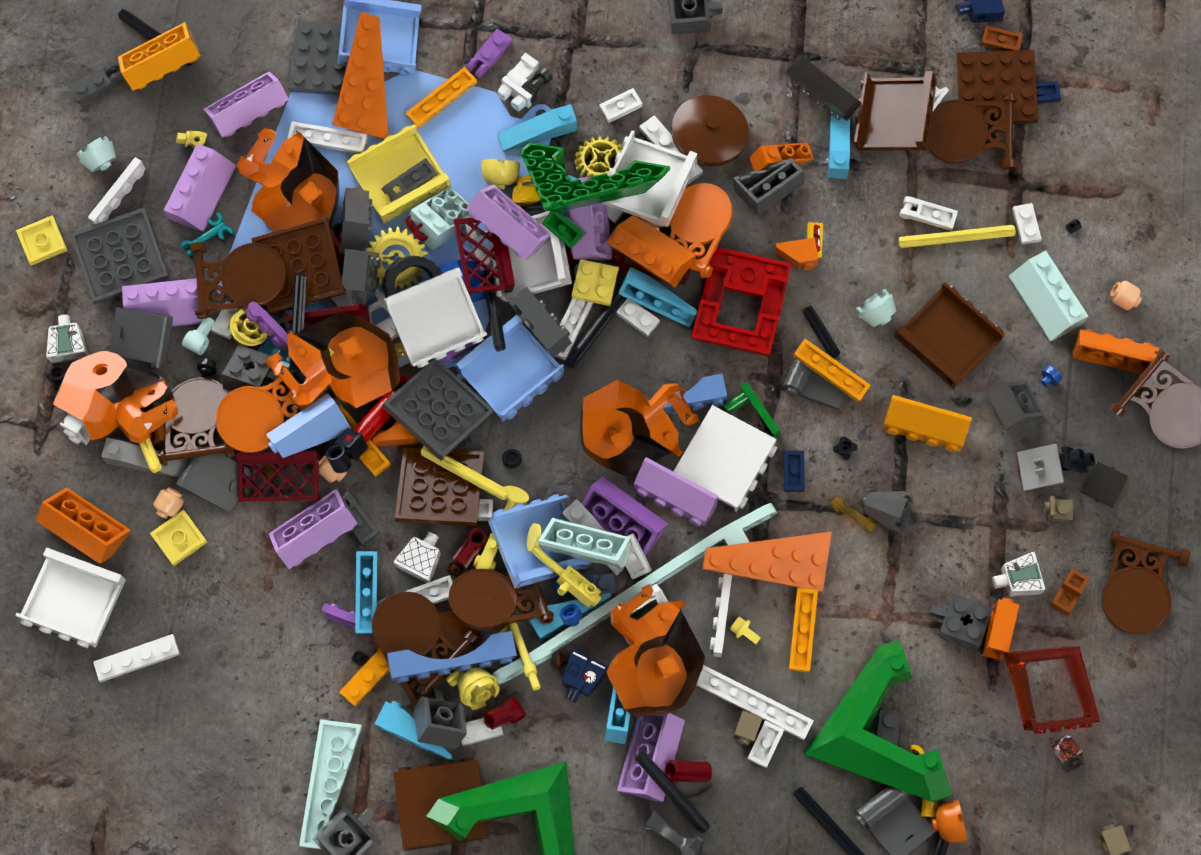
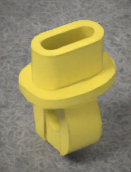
M199 131L177 133L176 143L184 144V147L189 145L193 148L197 144L204 146L207 133Z
M739 616L730 630L736 634L735 637L737 639L744 635L757 644L761 637L748 628L751 623L749 620L745 621Z

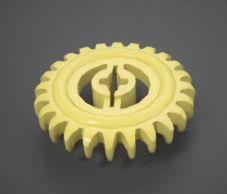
M397 227L393 233L392 229L389 228L388 234L381 230L382 237L374 235L376 242L369 241L372 248H365V251L379 253L381 258V266L377 270V277H379L378 287L383 284L382 281L386 272L382 262H387L390 267L393 263L391 259H394L395 256L399 258L405 257L399 250H393L388 255H382L388 247L394 245L402 246L408 250L410 256L424 257L428 255V252L421 251L425 248V244L418 245L420 240L417 238L413 239V233L408 236L407 229L400 233V229ZM409 267L399 273L395 281V290L399 286L401 291H403L404 285L410 288L411 281L418 284L416 277L423 278L420 271L424 270L418 267Z

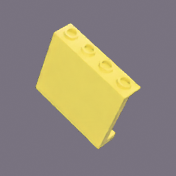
M415 124L404 127L394 136L386 137L383 142L371 145L366 151L353 155L347 161L349 169L361 189L369 191V199H372V206L383 224L430 199L446 188L451 187L449 177L441 170L417 132ZM427 158L437 172V176L401 198L390 202V197L384 194L381 190L382 187ZM398 186L393 189L396 194L401 191Z

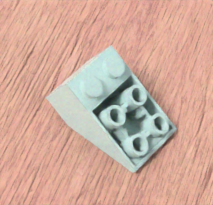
M451 187L446 188L411 209L409 213L416 226L420 223L423 224L419 230L429 237L423 243L432 251L444 244L455 234L454 219L472 217L466 209L469 203Z

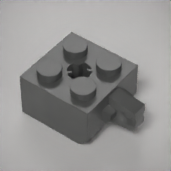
M668 0L672 34L710 31V18L713 15L723 13L722 2H712V0Z
M345 249L342 285L346 290H352V305H366L369 292L375 293L376 289H378L379 277H377V270L381 266L379 253Z
M238 345L222 373L223 388L233 391L244 386L263 387L274 382L279 375H275L272 368H269L265 363L271 355Z
M953 593L948 605L943 604V607L932 604L928 615L938 618L937 622L941 624L938 637L977 651L981 645L993 608ZM963 619H965V620L968 621V622H967V623H968L967 626H964V625L962 624V623H963V621H962Z
M434 689L429 698L421 696L413 708L418 742L457 749L467 734L462 704L444 701L442 691Z
M342 808L312 840L327 855H361L376 839L367 830L370 827L367 823L374 814L369 809H366L360 816L357 813L353 815L347 808ZM341 835L348 836V838H346V840H348L347 843L341 842Z

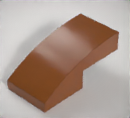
M1071 568L1050 606L1069 616L1090 578Z

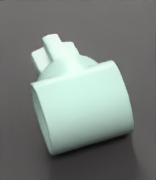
M210 317L203 319L197 330L189 331L185 335L182 346L198 355H202L208 347L209 340L207 335L215 321Z

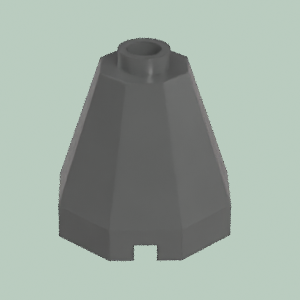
M905 491L870 492L868 496L863 497L861 507L864 508L863 512L893 534L901 536L902 531L900 529L904 530L906 528L912 511V507L908 506L909 501L913 502L914 497L911 493Z

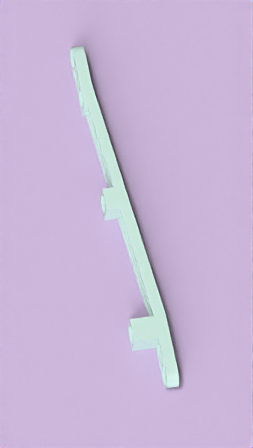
M772 503L766 504L706 537L579 620L577 626L571 625L528 653L531 662L537 666L552 658L554 652L610 617V612L619 603L624 604L642 592V587L648 584L651 587L655 584L657 586L703 557L705 549L718 547L721 544L727 546L749 543L744 532L773 517L777 513ZM641 607L640 609H638V610H636L635 612L631 613L630 615H632V614H634V613H636V612L642 610L643 607ZM519 658L495 671L492 675L496 677V683L500 685L524 672L522 659Z

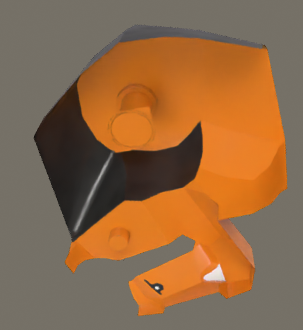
M265 127L258 134L259 138L247 156H241L237 163L241 175L263 185L255 194L251 211L261 218L274 232L325 217L329 219L330 225H332L339 201L338 170L298 131L291 138L284 141L271 164H265L264 159L277 134L272 129Z
M341 311L296 334H293L291 331L286 335L289 349L288 355L306 377L304 384H299L283 363L275 362L271 366L274 374L279 375L290 389L291 399L298 406L311 405L331 386L339 399L348 405L358 408L392 391L400 383L397 352L390 335L368 321ZM329 348L334 351L332 356L330 355Z
M100 351L71 363L51 406V413L54 407L57 406L81 419L91 441L107 436L119 426L127 438L135 443H143L151 438L149 434L168 420L172 421L178 414L175 402L170 400L147 412H141L140 408L148 406L164 395L165 390L169 386L163 377L137 362L109 351Z
M616 380L583 398L580 417L581 445L587 456L601 466L621 475L630 476L640 470L646 457L655 462L669 453H674L678 457L683 453L679 447L678 431L663 410L666 403L672 405L683 423L688 426L699 422L697 414H693L683 397L686 392L677 383L664 384L648 402L646 396L641 391L620 380Z
M650 584L642 587V592L628 603H619L610 612L611 625L632 645L616 655L606 673L624 709L637 717L666 714L684 707L695 690L705 660V655L681 610L686 605L682 600L660 603L639 620L630 618V614L652 597L654 591Z

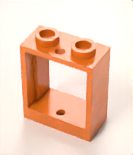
M1002 598V600L999 599L994 605L982 656L1002 661L1008 654L1020 605L1014 603V600Z

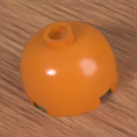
M949 800L942 803L936 810V819H932L934 832H939L941 838L949 843L967 841L959 800Z

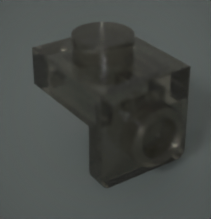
M1070 734L1051 743V747L1061 760L1063 770L1066 773L1076 770L1084 764L1083 752Z

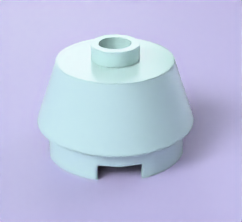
M104 136L103 139L100 137L87 145L84 152L80 150L76 154L80 159L79 162L91 172L106 170L111 166V162L116 159L113 142L109 141L107 136Z
M886 289L882 290V295L878 296L876 293L863 302L865 306L862 309L860 306L856 308L860 315L859 318L872 327L886 324L897 311L893 296Z

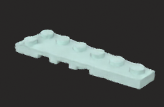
M320 720L299 843L300 847L321 849L312 838L332 819L362 730V725Z

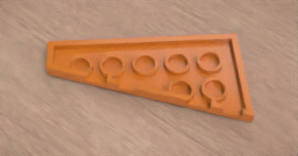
M361 12L332 126L384 140L388 137L380 17Z
M832 531L705 549L702 570L789 587L814 589L821 593L824 589Z

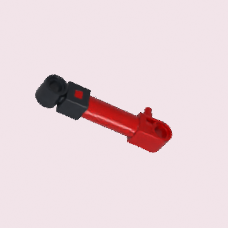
M401 375L398 386L380 396L379 402L354 429L348 428L335 442L336 445L331 446L326 451V458L334 472H346L352 466L351 459L356 461L367 450V442L391 417L382 408L383 403L409 381L407 376Z

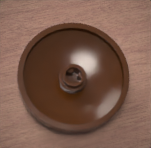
M702 95L687 100L677 109L671 125V135L676 148L681 154L688 156L690 151L697 153V164L721 166L732 162L743 152L748 140L749 128L744 114L732 102L718 96Z

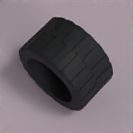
M405 256L404 258L397 259L385 272L382 281L384 297L387 298L396 294L395 281L399 273L404 269L418 267L427 272L430 278H434L442 274L440 268L433 261L425 257Z

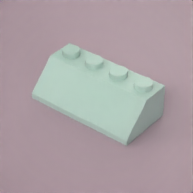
M1046 251L1029 259L1008 276L1049 342L1082 326L1088 318L1084 308Z
M552 518L539 538L538 544L543 549L554 553H561L574 558H581L613 568L623 569L629 558L631 538Z

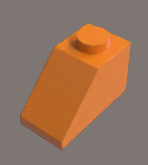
M815 238L775 244V254L788 263H792L791 265L795 268L812 270L818 266L819 259Z

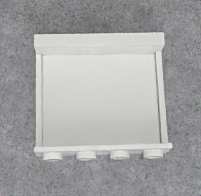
M632 130L629 137H625L622 145L623 150L621 153L618 152L615 159L616 165L614 169H610L608 176L618 174V170L626 169L634 160L670 166V171L644 194L602 202V204L668 227L697 164V153L690 151L688 156L649 143L635 138V133Z
M551 211L531 217L541 224ZM550 230L548 231L551 238L533 257L527 260L518 257L515 254V250L508 246L515 286L510 293L495 291L496 295L503 301H510L526 287L533 294L572 284L565 243ZM487 239L488 243H490V251L493 248V243ZM490 257L491 261H493V266L495 267L497 265L496 261ZM493 275L497 285H500V280Z
M460 268L445 272L383 299L411 366L417 365L418 368L429 364L428 360L433 358L436 360L442 359L447 356V352L463 350L466 348L465 344L470 342L472 344L479 343L487 335L463 282Z
M712 405L673 472L718 495V500L733 507L734 512L737 513L739 508L743 509L748 501L746 495L749 490L751 492L754 491L758 483L756 480L759 474L763 475L768 464L765 462L768 457L772 458L778 448L775 446L776 439Z
M46 548L43 554L46 560L21 614L16 613L15 616L25 626L32 627V625L40 627V631L46 634L54 632L58 634L60 639L70 641L71 638L76 640V644L84 648L92 646L96 648L126 579L115 572Z

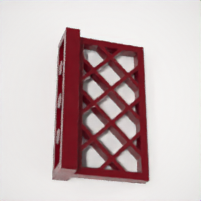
M473 217L454 219L463 278L468 294L493 291L512 292L515 281L508 246L500 241V237L495 233L489 231L486 233L478 227L482 223L480 220H476ZM467 224L472 229L468 234H465L460 230L459 225ZM474 230L483 236L479 243L469 237ZM485 239L493 243V248L490 251L481 245ZM466 240L475 246L471 253L463 248ZM477 249L487 254L482 261L473 255ZM489 256L496 261L497 265L494 269L484 263ZM469 258L479 264L474 271L466 265ZM481 266L490 272L486 279L476 273ZM492 274L500 280V285H492L488 282ZM473 276L482 282L479 287H470L469 281Z
M300 451L285 458H282L279 452L236 453V461H238L239 502L319 500V460H321V452ZM287 464H291L296 469L289 478L281 471ZM306 464H313L314 472L308 478L301 469ZM244 465H251L256 470L250 478L244 474ZM266 465H271L276 470L270 478L262 472ZM278 473L286 480L280 488L272 482V479ZM298 473L306 479L299 488L291 481ZM258 474L266 480L260 488L252 482ZM288 483L296 490L291 497H287L281 491ZM310 483L314 487V496H306L301 490ZM248 484L256 490L252 497H244V489ZM268 484L276 490L271 497H267L262 492Z

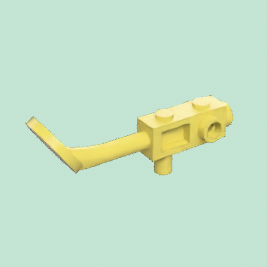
M515 486L504 487L509 490V494L505 499L507 501L504 508L505 511L510 510L515 505L523 504L524 506L528 503L529 496L524 490ZM493 533L490 534L482 555L478 554L473 566L476 569L494 571L497 563L494 561V558L499 548Z
M533 523L527 535V550L532 552L539 560L560 576L556 581L561 585L557 590L558 594L563 596L568 591L588 608L590 605L595 607L602 599L599 595L601 591L570 565L565 570L551 559L538 544V540L541 537L540 524Z

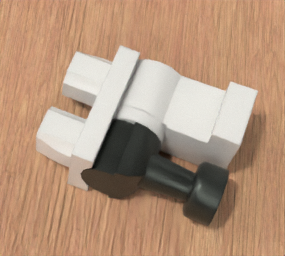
M525 52L521 57V61L514 69L502 78V85L497 91L498 97L504 101L511 95L514 98L511 101V105L517 111L524 107L529 108L532 102L537 99L539 88L543 83L548 84L553 79V76L545 68L539 70V62ZM537 74L538 78L531 83L530 81Z

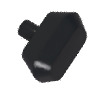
M1073 219L1066 224V229L1070 233H1075L1082 227L1077 219Z
M358 650L353 654L352 660L360 666H364L368 662L369 657Z

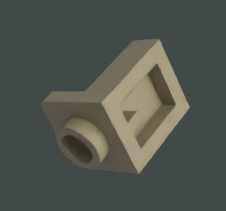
M1050 496L1047 502H1044L1043 510L1044 514H1047V521L1072 522L1073 500L1055 499V496Z

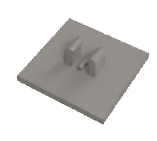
M1057 443L1017 452L1024 491L1064 483Z

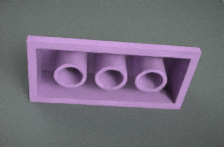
M267 72L203 110L216 131L223 138L233 135L236 132L235 130L240 127L249 126L254 119L265 117L273 108L282 107L289 98L280 81L271 72Z
M197 144L164 208L167 218L189 228L204 232L208 224V218H211L236 165L217 151Z
M590 177L578 178L581 182L592 180ZM598 203L568 210L570 219L587 232L571 249L573 258L587 261L612 260L611 247L606 243L610 237L608 206Z
M494 184L479 190L466 208L474 219L480 220L489 232L495 233L500 237V241L514 249L515 254L522 259L527 260L533 257L551 238L550 232Z
M197 278L122 286L124 309L172 316V327L201 324L203 319H198L197 315H195V311L199 310Z
M647 457L644 459L634 482L635 492L644 498L650 497L660 507L666 506L672 509L671 512L679 517L683 515L689 518V521L695 526L700 527L702 525L705 527L717 507L718 495Z
M336 488L271 531L269 536L276 553L288 569L301 564L308 556L316 554L328 543L334 542L343 533L351 531L358 523Z
M671 713L637 717L617 791L647 800L664 801L665 793L638 764L635 757L641 751L646 752L665 774L666 763L669 760H675L685 723L684 719Z

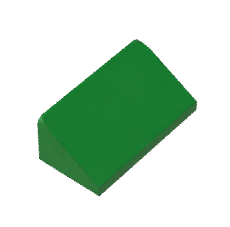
M551 211L541 223L571 249L587 233L561 211Z

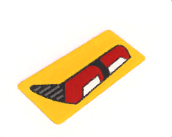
M808 222L807 239L815 238L818 258H821L823 223Z

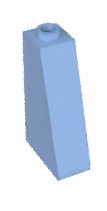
M327 393L266 435L271 441L268 445L274 453L279 452L282 458L337 438L348 428L351 430L352 428L335 401Z

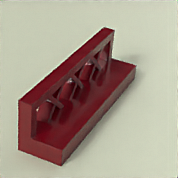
M353 304L305 312L304 329L340 311L370 322L369 307L362 304ZM293 314L285 315L287 322L292 323Z

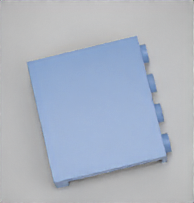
M344 0L338 64L347 66L359 16L363 12L380 17L384 72L392 71L402 75H414L419 17L422 5L393 0Z
M518 315L502 326L506 346L504 351L497 352L495 350L491 335L456 363L457 371L503 422L506 419H512L518 413L517 410L522 406H528L533 401V397L537 394H543L548 389L550 383L559 381L564 375L563 364L559 365L524 327L522 319Z
M556 494L544 501L537 499L525 506L518 504L507 511L505 509L497 510L488 521L514 589L559 576L532 552L527 550L526 542L529 529L533 523L540 524L542 535L552 518L563 520L560 516L566 509L564 501L568 498L567 494L563 496ZM541 547L551 559L565 570L569 565L576 571L588 568L592 564L589 560L554 553Z

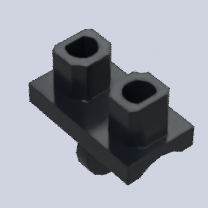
M1067 446L1061 448L1063 454L1060 456V462L1063 471L1073 470L1084 474L1088 473L1087 467L1095 465L1093 453H1084L1082 449H1073Z

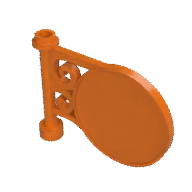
M708 183L695 184L685 188L670 221L671 239L682 244L691 252L695 249H701L700 252H694L701 259H695L689 269L699 272L701 278H709L711 276L713 267L710 266L709 262L733 218V206L728 195L718 186ZM712 242L707 254L705 255L706 250L703 245Z
M277 352L269 357L265 363L271 368L273 363L281 362L283 359ZM280 376L271 384L263 387L244 386L234 389L222 399L216 413V427L220 437L229 447L243 453L263 451L270 447L268 443L271 442L266 434L283 424L284 416L290 419L297 414V409L293 406L291 407L293 411L291 414L286 409L289 405L298 406L291 399L290 390L283 397L276 394L278 389H281L280 394L285 393V387L280 385L282 381ZM309 405L298 406V407H299L300 411H302V410H304L306 407H308Z

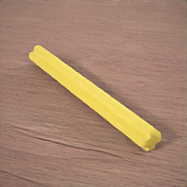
M1014 225L904 236L899 237L898 242L900 248L1010 237L1015 236L1016 231Z

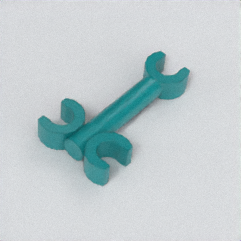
M217 212V222H212L208 218V223L212 229L192 242L189 240L182 242L181 247L185 249L190 247L191 243H205L217 234L220 240L225 242L223 234L228 232L233 237L234 233L230 227L224 224L222 215ZM188 250L186 252L188 257L194 255L191 253V250Z

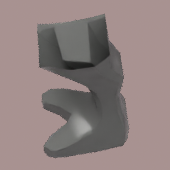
M652 806L653 813L643 827V830L654 831L680 848L682 855H701L704 850V840L699 836L696 838H686L679 834Z

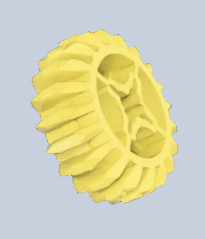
M601 136L598 137V140L592 137L591 143L585 140L584 146H580L579 152L575 154L577 158L575 160L576 172L580 173V178H592V176L604 173L608 175L611 169L610 162L612 158H616L618 152H622V145H616L617 141L615 139L609 142L608 136L605 140H602ZM591 155L592 161L590 162V165L587 166L585 161L587 157Z

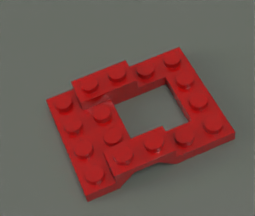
M717 247L710 261L713 271L706 280L691 339L770 357L792 263ZM724 290L763 298L755 332L716 323Z

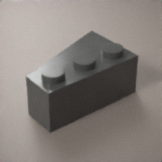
M790 158L770 165L767 169L758 172L755 170L751 174L740 178L739 176L734 177V190L759 216L803 185L804 171Z
M347 187L345 189L339 253L345 254V249L364 251L367 233H371L372 199H369V191Z
M528 287L508 301L516 314L522 319V322L553 358L572 344L568 338L570 335L569 331L564 325L560 327L557 324L559 322L557 317L552 312L550 314L547 312L548 307L541 299L538 301Z

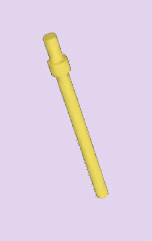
M517 623L509 624L524 664L525 676L529 678L532 689L534 691L539 690L541 686L536 675L537 669L535 664L531 662Z

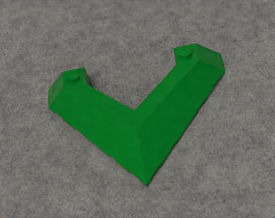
M529 142L520 150L522 159L545 211H566L644 194L670 171V166L634 160L626 169L618 170V174L608 176L607 173L592 176V180L581 182L580 179L572 180L566 176L564 148Z
M897 640L881 645L877 648L804 755L824 761V763L834 767L843 768L853 774L883 785L892 786L902 792L919 796L930 802L953 796L938 749L921 755H915L868 732L872 720L876 717L892 685L912 679L900 641Z
M566 761L439 798L426 816L430 821L461 842L466 838L474 824L531 814L540 855H575Z

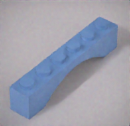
M723 374L702 377L694 387L684 394L683 397L690 409L697 411L703 409L704 406L713 405L718 407L727 402ZM670 403L665 404L663 410L666 414H677Z
M508 631L492 634L476 650L453 659L427 658L408 649L387 653L391 681L396 680V683L408 682L411 677H417L418 680L430 677L429 674L438 673V676L450 674V670L459 669V672L471 670L472 666L477 665L480 668L492 666L493 662L500 661V664H508L513 662L512 659H515L517 654L513 633Z

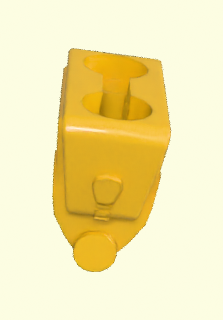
M530 176L518 177L515 182L517 186L513 188L512 200L518 206L541 204L534 184L522 186V184L533 183Z

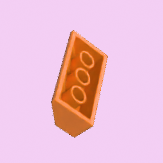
M634 215L620 223L606 242L611 248L673 288H676L697 257L695 253Z
M1080 329L1076 335L1072 358L1142 374L1157 356L1154 352H1158L1159 348L1154 347L1150 343L1140 344L1129 338L1119 339L1111 334L1102 335L1095 333L1091 329Z
M67 487L43 501L36 518V522L99 564H102L114 555L131 531Z

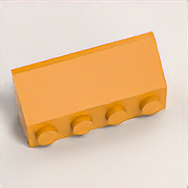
M186 22L122 54L118 57L123 77L132 91L144 88L154 80H160L169 72L179 70L186 63L196 61L201 55Z
M892 395L882 430H886L890 435L900 434L906 436L911 441H924L925 444L932 447L937 445L945 447V450L949 452H961L972 417Z

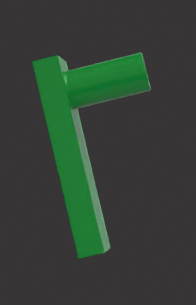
M747 381L740 385L741 393L723 404L727 412L731 414L747 402H750L773 437L777 438L781 435L780 429Z

